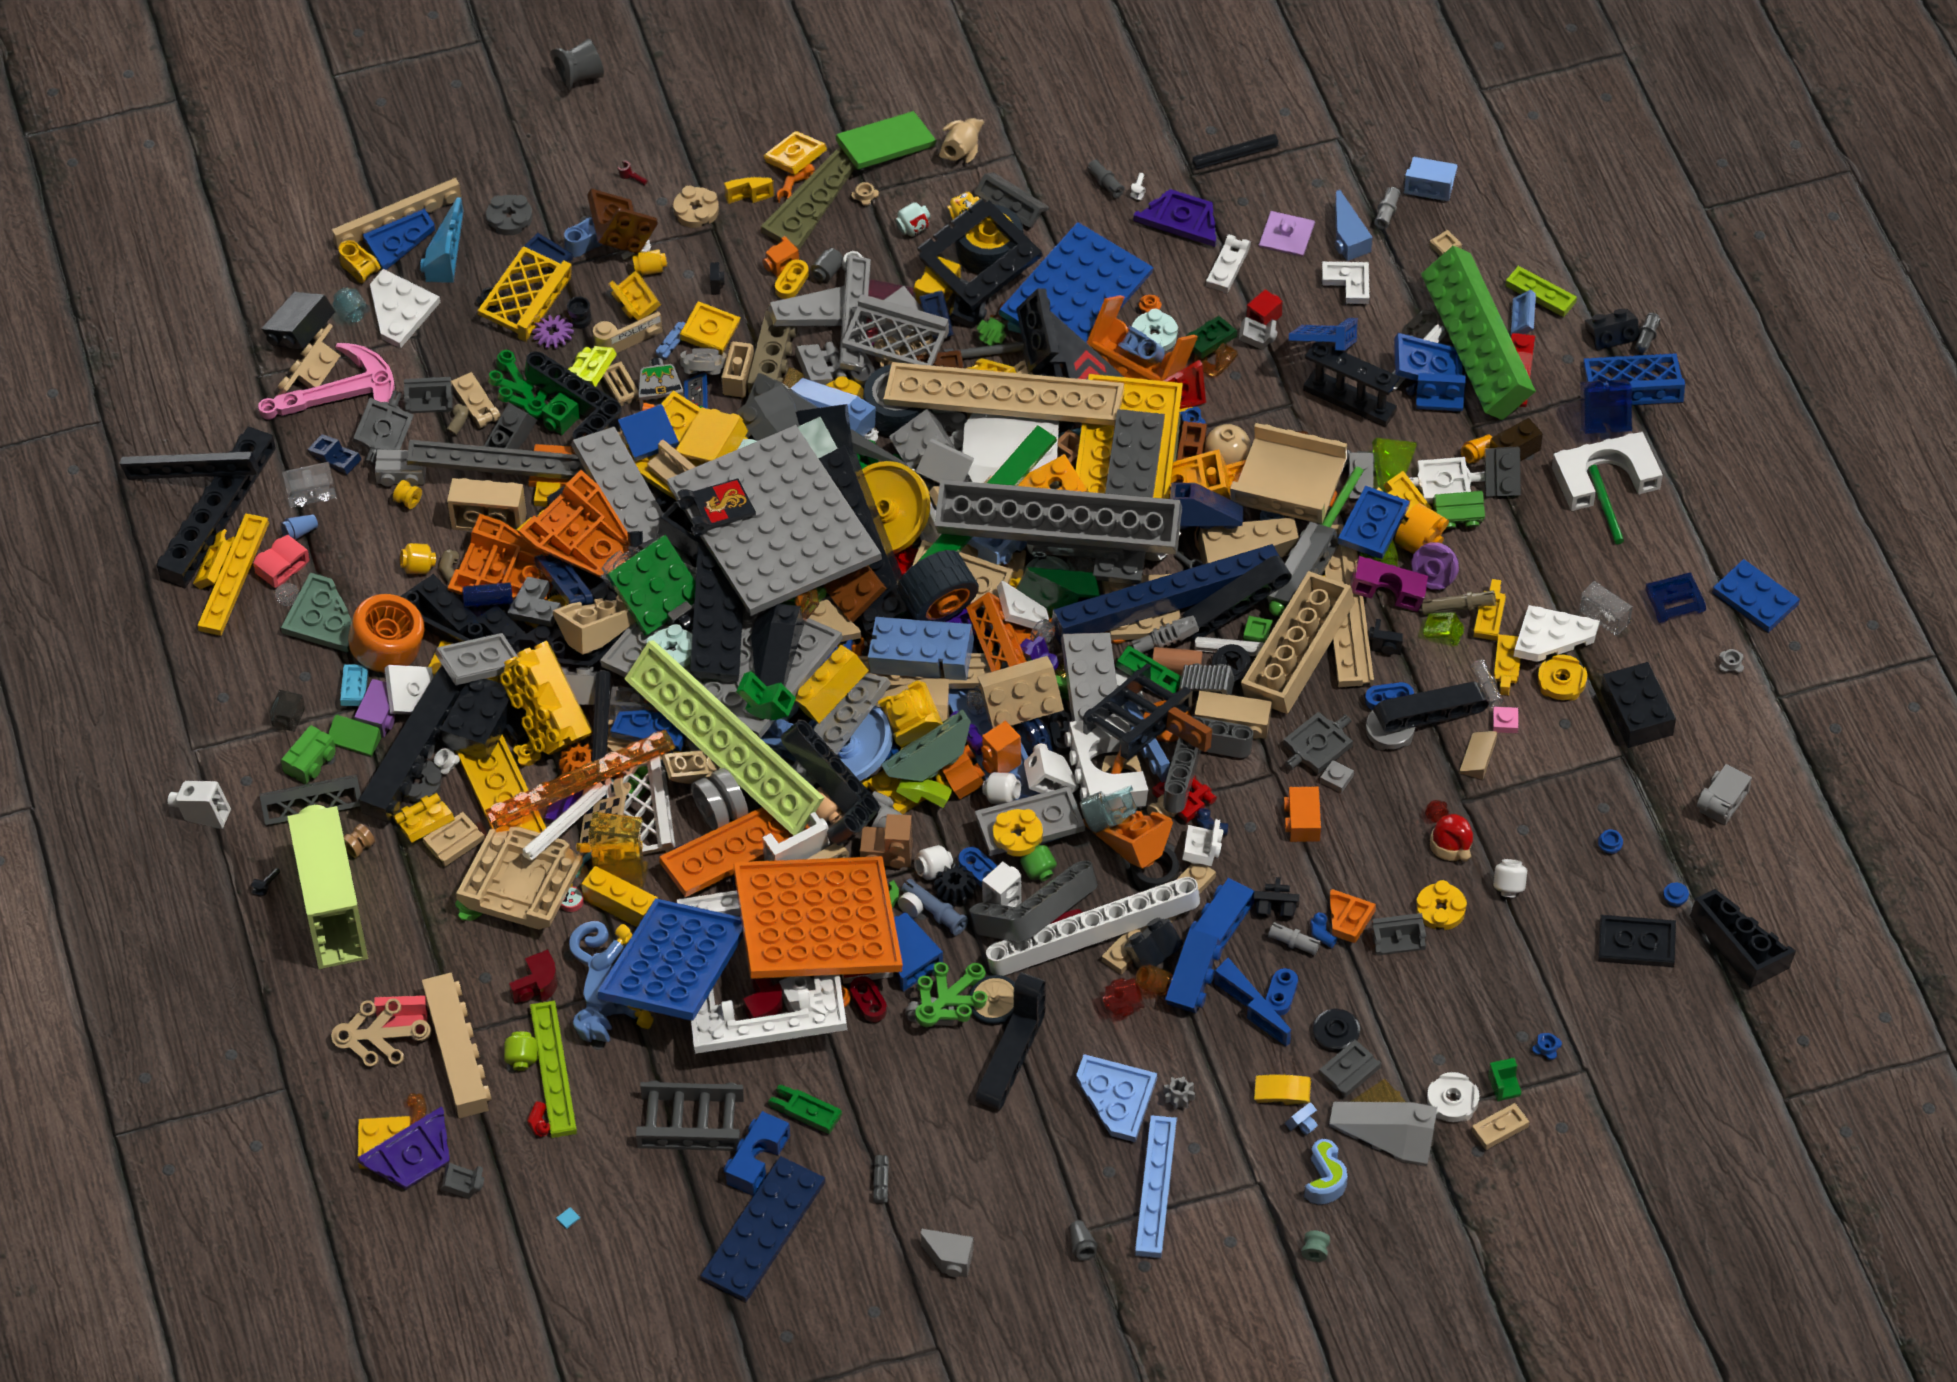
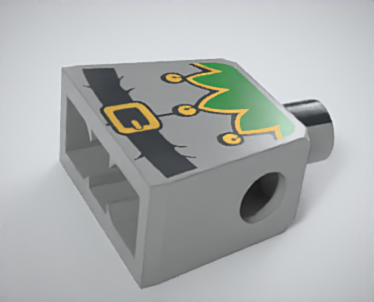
M653 358L649 361L650 367H643L640 370V411L642 410L643 403L654 404V406L661 405L672 391L684 397L683 388L674 365H664L661 358Z

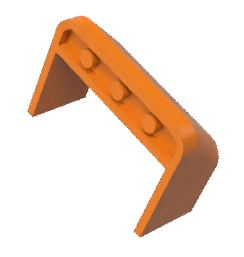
M1119 295L1104 299L1087 344L1125 378L1163 381L1185 368L1198 336L1190 335L1178 338L1173 351L1168 352L1164 356L1162 363H1150L1118 346V343L1123 341L1128 332L1126 324L1116 318L1125 297Z

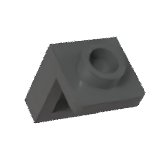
M449 1163L445 1168L441 1189L470 1199L476 1191L480 1192L484 1184V1177H482L483 1167L477 1166L472 1171Z

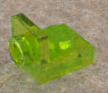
M1455 612L1429 613L1423 634L1426 638L1448 637L1452 645H1458L1464 633V626Z

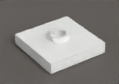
M388 665L385 667L390 714H412L433 679L432 667Z

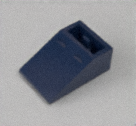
M1171 483L1170 499L1180 500L1182 505L1180 529H1187L1190 526H1199L1203 529L1223 526L1227 529H1234L1243 525L1242 505L1197 483Z

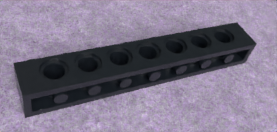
M248 426L245 432L239 435L235 447L228 453L252 452L260 467L258 474L214 476L210 485L205 487L199 502L193 505L188 519L182 522L176 537L172 538L169 542L165 554L159 557L157 569L160 580L182 588L187 587L202 564L209 547L214 545L216 534L224 530L276 450L272 434Z

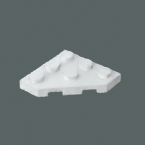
M385 269L370 283L381 339L401 349L439 305L440 297Z
M1529 605L1515 647L1514 657L1538 662L1546 659V655L1552 653L1559 655L1574 650L1575 645L1581 643L1585 645L1592 644L1595 641L1600 621Z

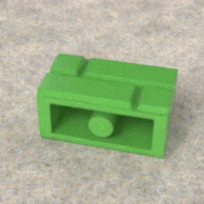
M1482 491L1435 494L1433 497L1434 512L1449 520L1446 529L1456 528V524H1465V527L1480 526L1479 522L1485 520Z
M312 725L309 726L281 759L284 773L293 778L295 777L304 784H307L311 778H316L325 761H330L335 755L334 738Z

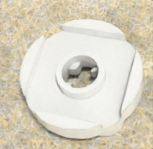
M1455 1072L1445 1073L1430 1084L1427 1102L1429 1106L1437 1107V1119L1449 1122L1468 1121L1472 1118L1473 1113L1478 1107L1479 1090L1476 1085L1469 1081L1467 1076ZM1450 1093H1455L1456 1097L1460 1099L1450 1101L1446 1096L1450 1097Z

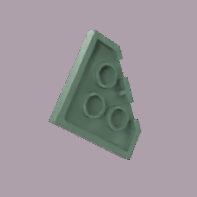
M314 573L309 574L281 626V631L286 635L349 652L348 634L352 620L331 578Z

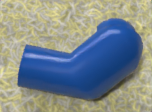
M1316 913L1310 922L1312 936L1328 947L1333 948L1338 938L1332 936L1327 931L1326 915Z

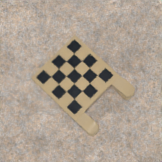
M622 777L615 779L613 782L615 796L599 800L584 813L580 843L620 839L626 795L631 790L629 782L623 783L624 779ZM591 786V787H588V788H585L584 791H583V795H584L589 789H591L592 786Z

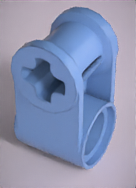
M592 217L568 228L564 232L565 250L572 253L573 257H579L603 245L598 243Z
M1130 325L1128 326L1129 331L1122 342L1118 343L1119 347L1153 364L1160 362L1165 355L1163 346ZM1154 346V353L1148 356L1149 348Z

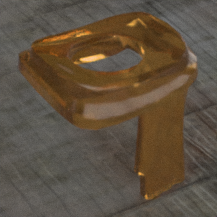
M1222 343L1217 350L1212 352L1215 353V365L1207 361V356L1201 359L1195 355L1194 362L1200 360L1203 365V372L1211 376H1218L1235 360L1238 352L1227 344Z

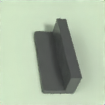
M985 173L974 192L986 201L990 200L995 205L1010 209L1019 217L1021 223L1029 228H1033L1041 212L1047 211L1049 208L996 173Z

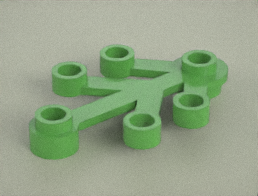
M943 962L936 963L932 974L936 978L938 998L933 1003L930 996L933 980L928 976L919 977L917 989L920 991L921 1004L917 1006L915 1011L917 1022L921 1026L932 1027L939 1019L968 1021L972 1013L969 1006L983 1008L988 997L983 991H975L972 996H961L959 994L969 985L974 986L978 981L985 978L983 966L979 963L970 964L967 966L964 976L948 989L946 977L949 967ZM946 1005L958 1006L957 1010L942 1009Z

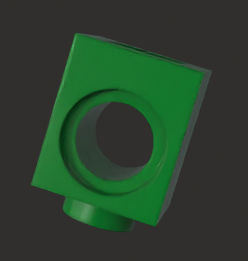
M559 393L542 410L545 427L562 436L580 418L578 403Z

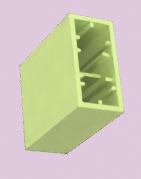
M321 805L305 807L299 814L287 817L318 968L322 969L368 959L337 806L326 808Z

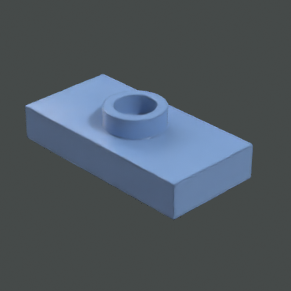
M1528 290L1513 298L1511 335L1512 333L1526 334L1534 330L1536 293L1532 290Z

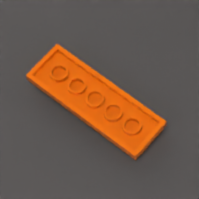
M761 807L659 856V863L682 894L687 897L733 875L734 862L763 860L762 837L771 833L779 844L793 835L769 812ZM808 824L806 825L804 830L810 828Z

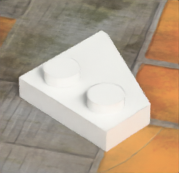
M1005 581L999 583L997 591L1005 621L1043 632L1049 629L1051 625L1045 607Z

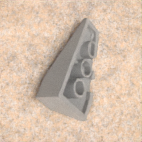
M1333 1102L1329 1126L1356 1140L1362 1139L1372 1144V1148L1379 1151L1382 1149L1394 1155V1158L1401 1162L1427 1166L1437 1107L1412 1102Z

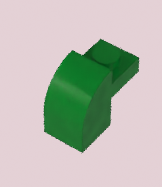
M752 671L744 673L736 691L747 702L745 710L760 719L778 720L788 717L796 700V697L781 682L766 686Z

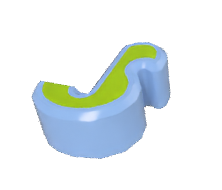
M1320 1139L1312 1147L1311 1161L1322 1178L1305 1186L1304 1197L1311 1203L1327 1204L1343 1195L1347 1187V1169L1337 1159L1338 1148L1335 1143L1328 1139Z

